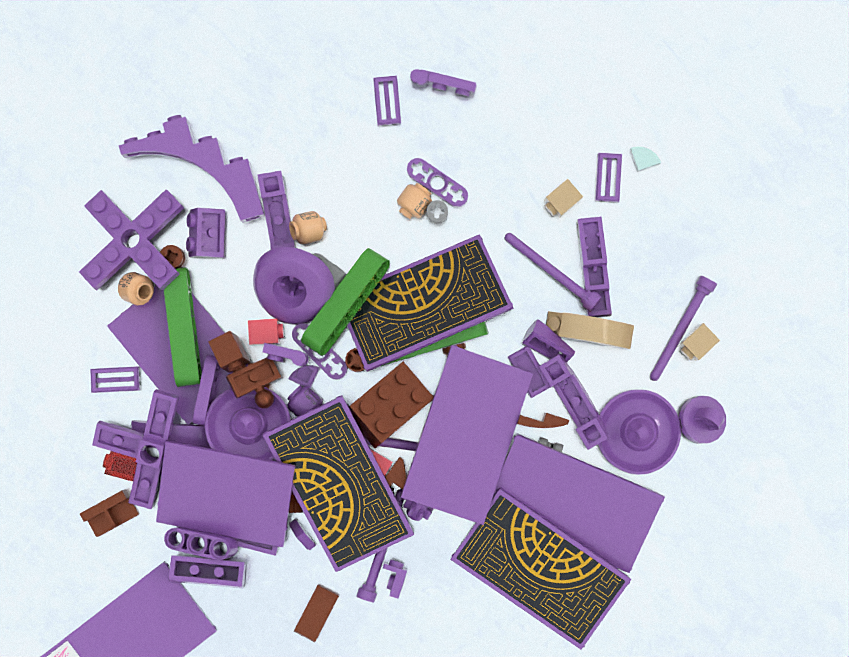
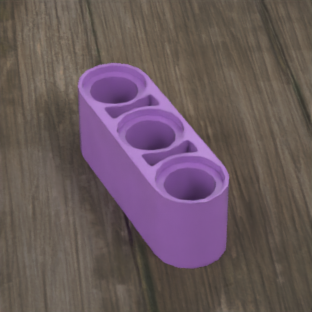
M182 527L171 528L164 536L165 545L169 549L215 560L231 558L238 551L237 541L228 536ZM177 532L180 533L182 537V541L180 544L176 541ZM200 537L204 540L203 549H201L198 545V539ZM222 542L227 546L226 554L221 552L220 545Z

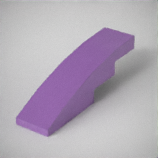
M602 216L580 218L577 221L584 290H590L592 293L595 291L602 297L591 312L586 309L587 316H611L608 262Z

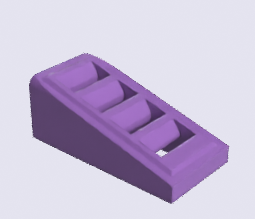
M538 319L527 329L522 342L549 359L559 355L560 351L563 353L561 356L568 362L575 354V351Z

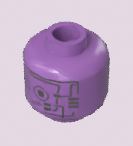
M300 385L287 398L289 400L288 409L296 417L321 406L323 403L322 397L311 386L302 387Z

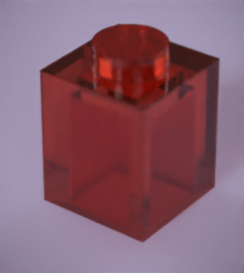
M110 451V454L105 455L102 467L106 468L104 472L106 475L133 481L137 462L136 458Z

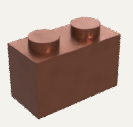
M228 331L208 341L220 367L228 373H234L250 363L239 337L232 331Z

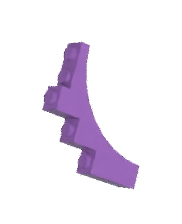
M174 115L167 118L168 121L162 123L164 133H161L160 130L148 133L146 138L138 140V137H132L124 140V144L118 145L120 153L124 158L138 155H165L194 164L210 174L225 189L242 223L265 217L248 158L236 157L229 160L230 164H226L217 137L205 136L198 139L199 143H195L190 123L186 116Z

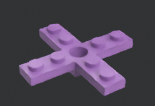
M167 189L132 222L102 190L84 205L91 215L114 238L79 271L93 289L97 291L131 258L162 291L180 275L150 241L184 209L181 203ZM134 234H139L138 244L128 248V239Z
M158 389L153 392L144 433L101 420L97 422L92 446L136 458L137 467L128 502L130 504L147 509L154 507L162 474L165 441L170 439L179 395ZM146 445L156 447L159 457L150 456L146 452Z

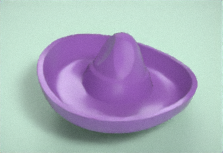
M279 247L265 252L258 259L253 274V288L258 302L270 316L286 324L298 325L313 321L335 291L333 276L325 263L313 254L294 247Z
M231 388L224 391L212 402L205 418V432L211 449L273 460L274 456L263 437V433L290 421V414L284 401L275 392L265 388L274 395V402L269 408L263 409L255 403V391L236 399Z
M629 390L611 399L599 415L609 436L607 440L598 444L607 461L624 472L637 475L655 472L668 464L679 447L681 440L679 417L673 406L664 397L648 390Z

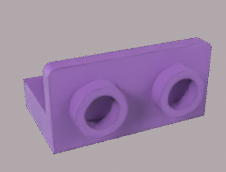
M199 207L190 209L186 220L187 227H189V237L186 240V250L189 251L188 256L223 258L225 209Z

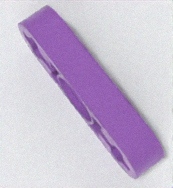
M414 158L408 163L407 173L412 180L452 207L459 208L466 204L468 192L462 185L421 158ZM419 163L422 164V170L427 174L429 169L433 171L428 176L426 183L422 181L425 176L421 173L413 174L414 169L412 165L418 166ZM435 176L442 177L445 182L443 188L438 190L432 188L430 184L431 179ZM448 183L453 185L450 187V190L453 192L462 191L461 196L464 198L462 201L457 200L453 202V195L447 192L446 196L442 195L446 191Z
M305 323L296 325L292 330L293 340L330 378L335 380L343 378L347 373L345 361L332 348L326 353L325 357L321 359L316 358L313 355V350L310 348L307 350L305 345L301 343V339L298 340L297 338L299 336L298 329L305 330L309 325ZM331 353L335 356L331 360L335 364L341 363L343 365L340 375L337 373L331 374L332 367L328 363L325 367L321 364L330 357Z
M207 355L204 362L193 415V424L205 426V418L212 404L220 367L216 357L213 355Z

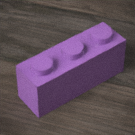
M171 555L168 580L179 583L244 589L246 564L245 562Z

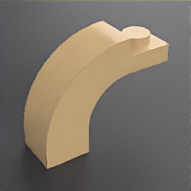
M548 311L546 325L560 338L631 349L634 325L579 314Z

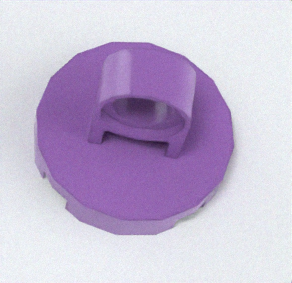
M697 396L687 400L679 413V420L681 419L683 427L681 428L682 433L688 440L696 444L714 442L724 433L726 427L724 408L716 399L710 396Z

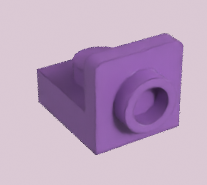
M390 559L389 563L384 562L383 569L396 572L395 576L390 575L386 589L391 590L390 597L399 599L407 568L403 567L404 563Z

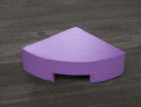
M313 365L300 367L293 371L288 379L301 386L312 387L320 367Z
M296 518L289 523L294 535L307 550L309 549L310 551L316 546L310 535Z

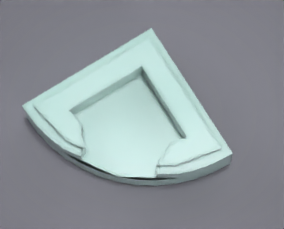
M630 148L637 171L661 163L657 154L648 148Z

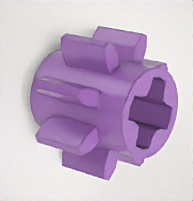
M406 500L403 505L407 509L408 517L415 521H420L422 518L428 520L434 509L410 500Z

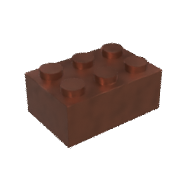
M403 361L352 403L349 409L362 434L374 448H377L431 402L433 395Z

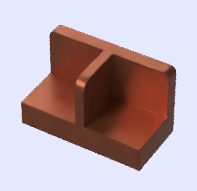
M124 489L81 512L80 516L83 522L88 521L95 536L99 537L138 516L139 512L134 504L128 503L130 496L127 490Z

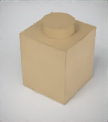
M566 179L545 197L546 204L544 206L551 215L557 214L560 218L577 204L583 196L570 180Z
M701 323L679 344L683 347L681 352L690 361L692 359L699 361L720 340L704 323Z

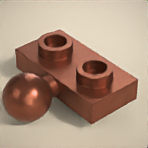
M267 357L226 376L236 399L255 391V403L263 409L269 408L274 402V395L271 391L265 389L264 386L281 378L274 361L267 359Z

